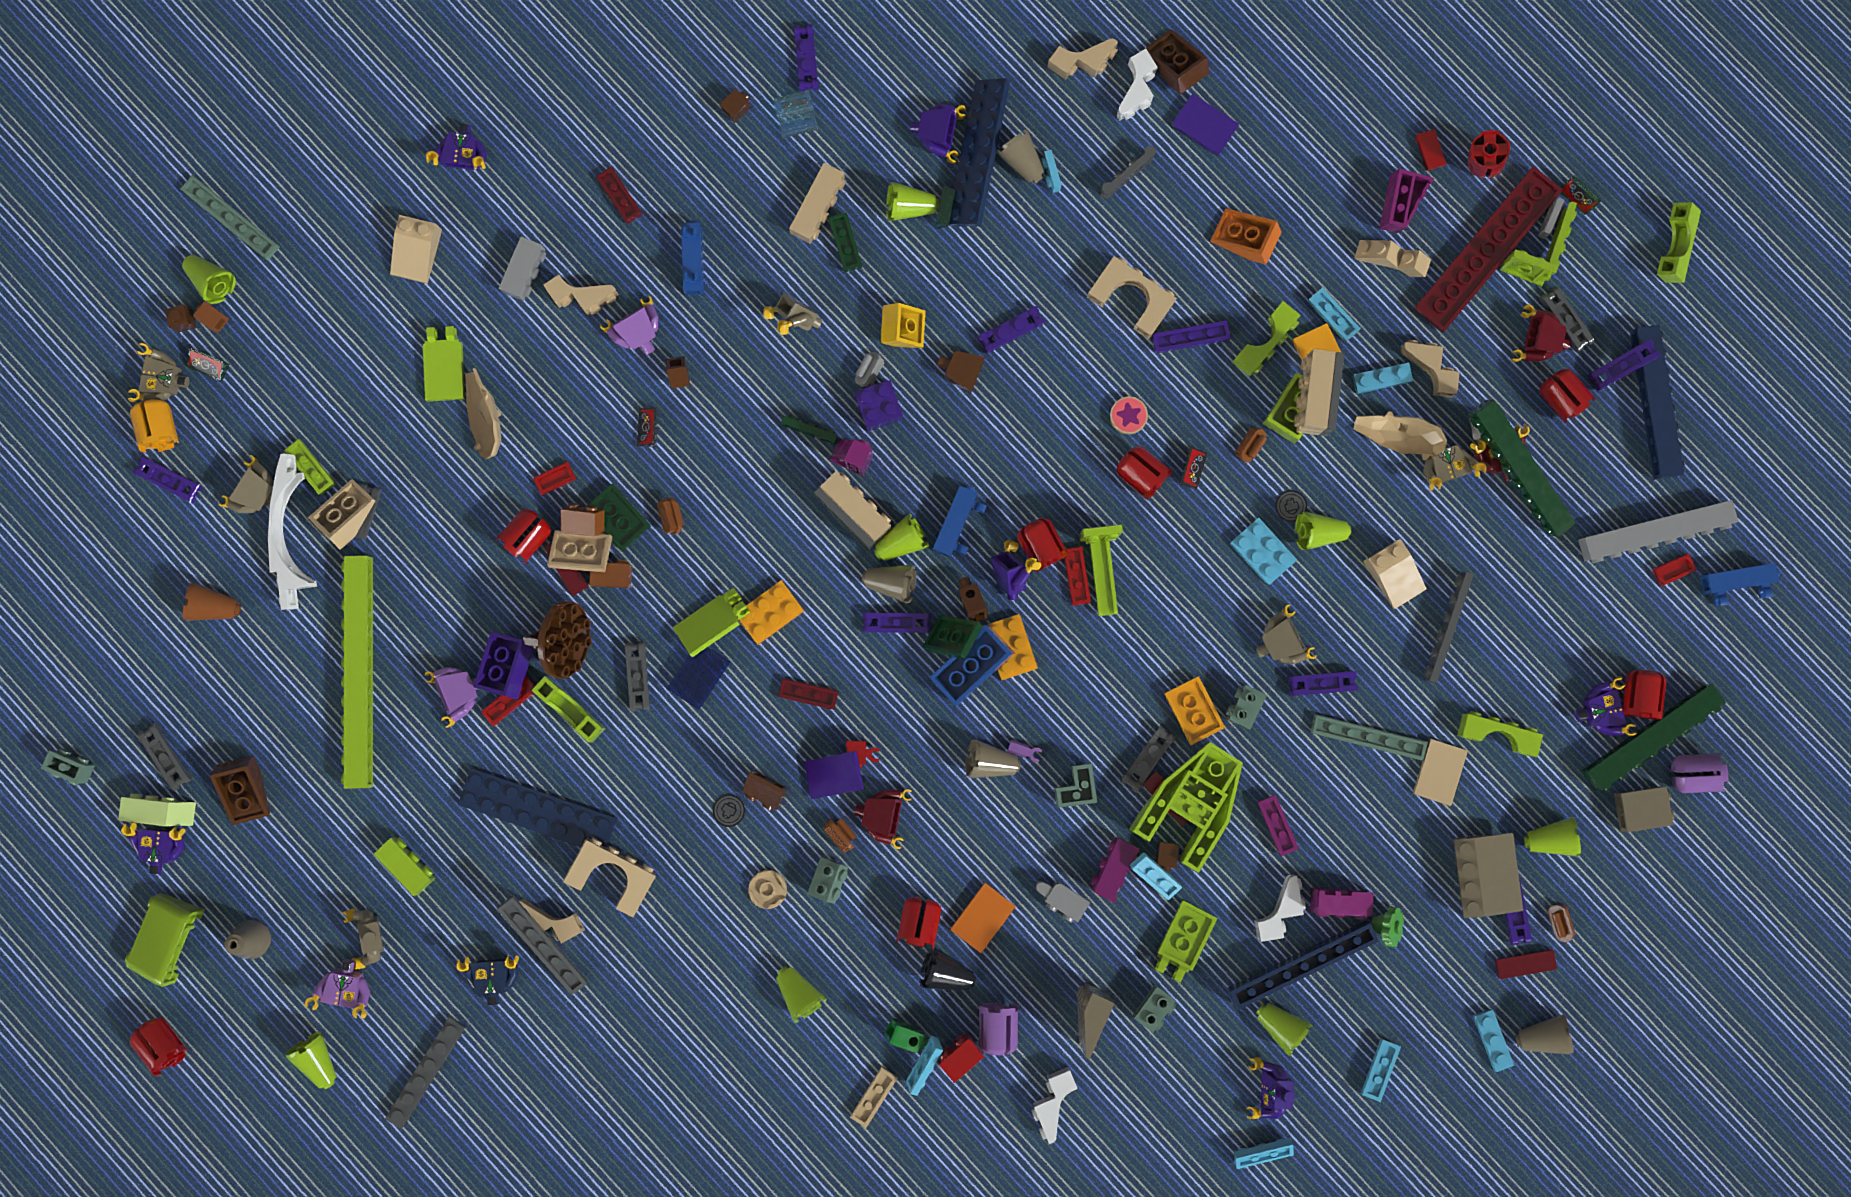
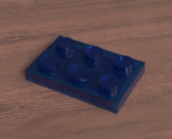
M710 647L705 648L694 657H691L689 654L667 689L700 710L731 661Z

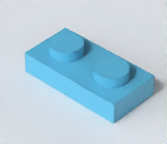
M1052 150L1044 151L1041 164L1048 175L1046 176L1048 188L1051 187L1052 193L1060 191L1061 181Z

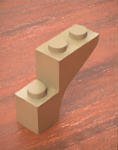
M1111 38L1082 52H1071L1059 46L1049 59L1047 68L1065 80L1069 75L1073 76L1078 67L1095 78L1098 73H1103L1107 67V60L1109 58L1112 60L1116 55L1118 41Z
M1360 240L1354 257L1359 261L1397 269L1409 277H1426L1431 261L1420 250H1403L1393 241Z
M560 275L544 284V287L559 308L568 306L572 303V299L576 298L587 315L598 313L601 310L600 307L606 303L611 304L619 295L612 285L572 287Z
M1408 340L1400 346V353L1427 372L1431 377L1434 396L1452 398L1457 395L1460 372L1448 367L1441 369L1443 347L1437 346L1438 344L1436 343L1419 344L1416 340Z
M519 900L544 931L550 927L553 928L552 934L561 944L585 931L577 913L566 918H555L527 900Z

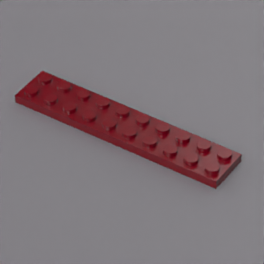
M1533 166L1413 309L1443 333L1563 189Z

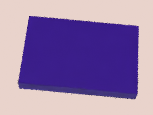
M1192 93L1171 126L1216 156H1219L1239 126V123Z
M857 751L804 761L811 799L864 789Z

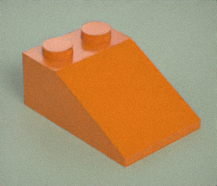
M1225 208L1210 241L1250 261L1267 265L1282 231L1276 220Z

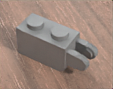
M1039 881L1035 885L1038 893L1045 896L1046 907L1054 912L1056 910L1064 913L1062 917L1071 923L1073 920L1079 922L1090 904L1088 900L1060 882L1050 886L1044 881Z

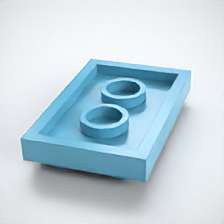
M1257 518L1229 543L1267 586L1297 561L1293 554L1260 518Z

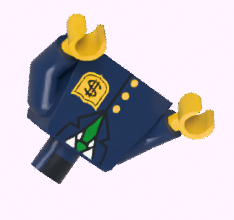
M507 955L506 959L474 961L471 963V966L469 965L470 959L466 957L465 963H461L458 959L456 967L459 971H462L465 979L472 989L476 990L478 995L487 994V1005L499 1004V993L507 992L519 975L517 965L519 956H515L514 960L510 959V955Z

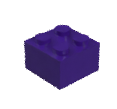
M891 380L854 392L867 432L903 420V414Z

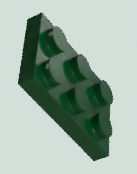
M613 483L587 505L597 506V509L604 510V532L612 536V541L622 551L626 550L651 527L647 520Z
M940 615L922 648L928 652L965 659L983 626L976 621Z

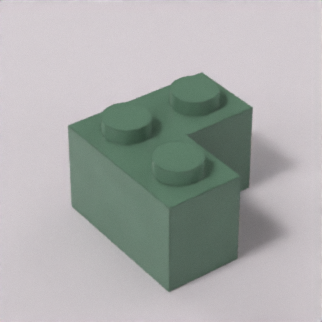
M1090 763L1071 766L1073 785L1054 788L1058 808L1097 803L1093 768Z

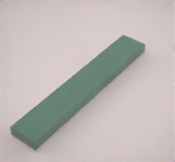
M193 175L180 188V190L267 261L280 248L279 245Z
M1314 714L1310 730L1312 734L1424 761L1428 745L1426 741Z

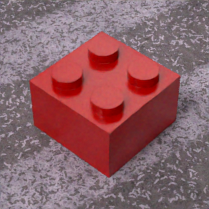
M968 1032L965 1035L963 1033L954 1040V1045L950 1048L946 1046L942 1051V1055L938 1058L939 1066L954 1083L984 1058L983 1051Z

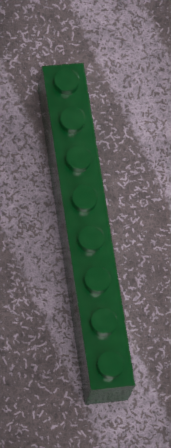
M1484 400L1468 413L1471 418V424L1478 428L1481 433V439L1492 449L1491 454L1500 461L1502 470L1510 476L1512 485L1520 491L1523 502L1530 506L1533 517L1540 521L1544 533L1548 536L1559 537L1575 525V520L1496 401Z
M1704 684L1665 711L1662 719H1654L1638 730L1636 735L1630 736L1581 772L1594 790L1607 791L1613 786V782L1626 778L1630 770L1643 766V761L1647 758L1651 759L1660 753V749L1674 744V739L1688 734L1691 731V727L1704 723L1706 721L1705 717L1718 713L1722 709L1721 706L1726 702L1713 684Z

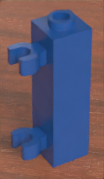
M689 220L686 223H681L683 291L685 295H704L702 226L697 221Z
M964 485V487L959 486L933 551L949 558L953 551L966 556L968 547L958 544V538L970 510L973 509L984 514L987 506L975 501L977 493L974 492L975 489L968 485Z
M1776 563L1703 575L1700 576L1703 595L1713 593L1714 605L1721 606L1728 604L1724 591L1758 586L1760 599L1773 597L1770 583L1779 582L1780 572L1776 567Z

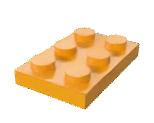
M781 580L746 605L750 613L740 619V622L757 645H759L803 613L804 610Z
M1020 614L987 624L1015 652L997 669L1001 681L1038 669Z
M1199 676L1164 693L1190 745L1225 728Z

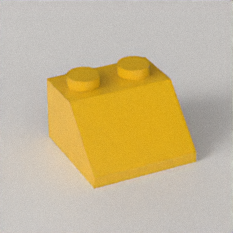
M902 303L883 305L881 343L894 347L923 348L926 311Z

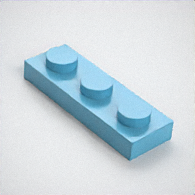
M1323 287L1308 299L1307 302L1345 343L1361 329Z
M1409 363L1358 373L1352 376L1356 394L1413 381Z
M1144 852L1130 864L1134 872L1167 900L1182 889L1181 884Z
M1493 1009L1473 1015L1493 1070L1499 1072L1514 1066Z
M930 1037L906 1080L909 1092L912 1095H918L921 1088L924 1087L927 1077L932 1073L935 1063L942 1055L943 1049L938 1037Z
M1382 1038L1380 1039L1360 1094L1381 1102L1401 1046Z
M1291 1138L1278 1139L1268 1144L1262 1143L1251 1148H1241L1234 1152L1236 1168L1240 1169L1293 1156Z

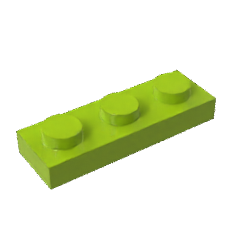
M298 439L284 450L286 454L295 455L296 467L301 473H304V477L318 495L322 496L336 485L301 439Z

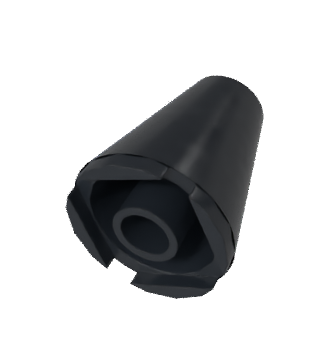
M931 949V953L926 954L921 968V973H924L923 979L919 980L920 987L925 989L969 990L970 987L974 986L976 976H974L972 970L936 950Z

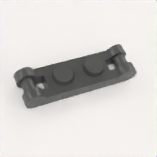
M1147 146L1143 155L1138 160L1134 158L1127 165L1128 168L1124 172L1120 170L1113 177L1114 180L1111 183H1104L1100 192L1101 197L1108 199L1146 167L1155 156V147Z
M1558 287L1552 288L1550 293L1539 297L1541 304L1549 312H1553L1561 324L1566 327L1565 336L1576 353L1582 351L1586 345L1590 346L1594 343L1593 336ZM1556 299L1558 303L1554 304L1552 300ZM1580 334L1582 336V339L1579 340L1577 338V335Z
M640 641L638 644L625 643L630 711H637V709L650 710L645 641ZM639 651V657H633L632 653ZM642 695L643 701H636V696Z
M154 722L149 726V729L146 731L142 730L137 735L171 789L176 791L181 788L183 783L190 782L192 776L180 762L161 732L160 726ZM154 735L155 739L151 741L150 737ZM176 772L180 776L177 779H175L173 776V774H175Z
M1161 725L1153 733L1120 780L1124 785L1128 784L1132 787L1131 790L1135 793L1141 788L1148 775L1176 738L1172 733L1169 734L1164 731L1165 728ZM1159 737L1165 740L1162 745L1157 742ZM1133 773L1139 776L1137 781L1131 778Z

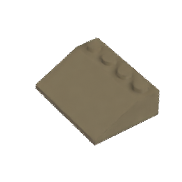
M1513 833L1453 838L1463 917H1485L1523 911Z
M1085 982L1083 986L1080 985L1076 993L1078 997V1038L1085 1057L1090 1059L1115 1003L1106 991Z

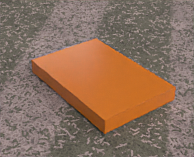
M984 883L950 930L982 953L1016 906L988 884Z

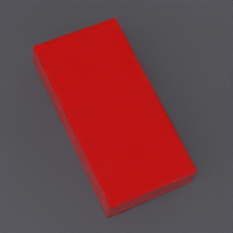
M1435 129L1417 134L1415 137L1426 171L1445 166L1446 162Z
M567 461L533 479L540 494L543 496L576 480V476Z
M1689 553L1652 569L1660 587L1697 570Z

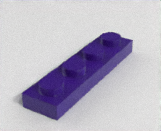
M1227 320L1152 334L1155 354L1229 341L1231 339Z

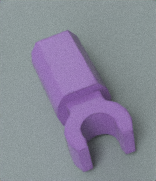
M1014 740L1010 741L1007 750L1008 753L1023 758L1028 756L1033 762H1039L1038 759L1033 757V753L1035 751L1042 753L1040 748L1030 749L1029 745Z

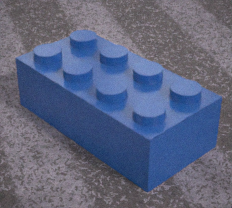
M985 625L980 630L965 659L951 657L930 679L955 706H958L1015 652L990 625Z

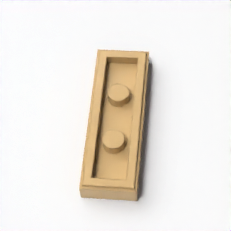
M881 1066L850 1115V1118L867 1128L898 1079V1076Z

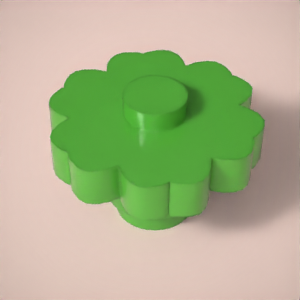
M1389 907L1384 915L1374 916L1371 925L1376 934L1382 935V941L1385 942V946L1397 947L1398 941L1400 942L1403 934L1404 918L1400 908Z

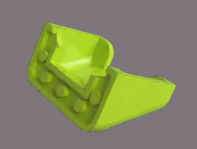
M159 893L152 896L148 901L147 907L149 908L133 947L126 955L125 962L126 967L150 982L164 987L176 982L179 973L174 972V970L178 969V965H176L189 931L195 927L193 924L195 919H201L205 909L164 893Z

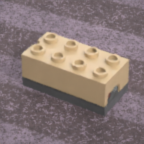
M1313 349L1302 359L1301 370H1303V377H1300L1299 380L1301 395L1298 396L1296 403L1299 412L1294 420V426L1297 427L1296 432L1328 436L1330 432L1336 430L1345 353Z
M835 471L814 492L816 498L869 551L891 530V520L884 513L880 515L877 512V506L870 499L866 501L863 498V492L857 486L853 488L850 485L849 478L842 472L839 474Z

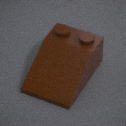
M1172 29L1145 48L1157 65L1158 73L1180 95L1209 74L1207 57Z
M253 755L215 766L210 774V778L232 825L270 815L261 771Z
M751 771L747 776L742 792L746 793L745 797L753 802L757 799L763 803L762 806L772 811L773 809L778 810L789 789L757 771Z

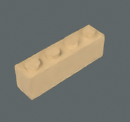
M823 163L789 228L790 234L811 244L813 239H817L821 223H825L829 213L827 211L837 201L836 194L838 190H842L845 186L844 172Z

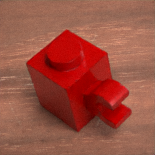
M846 741V753L857 751L860 768H862V765H866V757L872 762H879V759L872 757L874 751H880L879 748L866 749V741Z

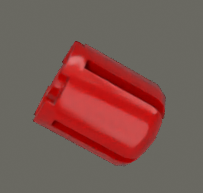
M1496 130L1481 132L1472 142L1468 154V168L1472 174L1483 179L1487 169L1489 178L1500 174L1505 167L1510 153L1509 140Z
M1561 369L1552 375V378L1550 377L1542 383L1539 390L1543 399L1565 424L1568 423L1566 419L1569 416L1572 419L1589 407L1590 404L1588 402L1591 399L1593 402L1597 400L1570 369Z
M1136 446L1131 448L1128 454L1121 459L1116 472L1123 481L1148 501L1173 471L1144 447Z
M531 509L520 510L506 528L495 538L496 541L500 538L505 543L503 547L516 558L518 555L524 558V564H526L551 533L549 524L544 519H541L516 548L513 546L538 516Z
M1039 518L1020 528L1017 539L1028 559L1035 558L1037 559L1036 562L1041 563V568L1035 570V572L1068 556L1063 542L1048 518Z
M1634 669L1628 672L1625 678L1626 685L1624 687L1622 704L1624 715L1630 717L1633 715L1644 719H1662L1666 689L1665 676L1651 670Z
M914 896L906 899L896 941L898 942L900 938L907 940L906 944L923 947L925 944L932 945V949H934L942 911L941 906L934 900H926L919 937L916 938L915 933L922 897Z
M153 1018L145 1021L139 1026V1029L132 1033L129 1040L130 1046L153 1076L161 1075L160 1071L169 1066L175 1067L186 1057L184 1052L188 1051L168 1022L162 1018Z

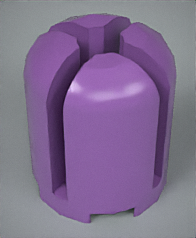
M1695 754L1675 757L1671 764V772L1710 771V775L1671 777L1676 790L1681 793L1726 791L1723 787L1724 782H1728L1727 764H1722L1720 755L1723 754Z
M998 1002L979 1005L980 1049L990 1055H1008L1014 1052L1018 1046V1005L1009 1003V1007H1007L1006 1005L998 1004Z

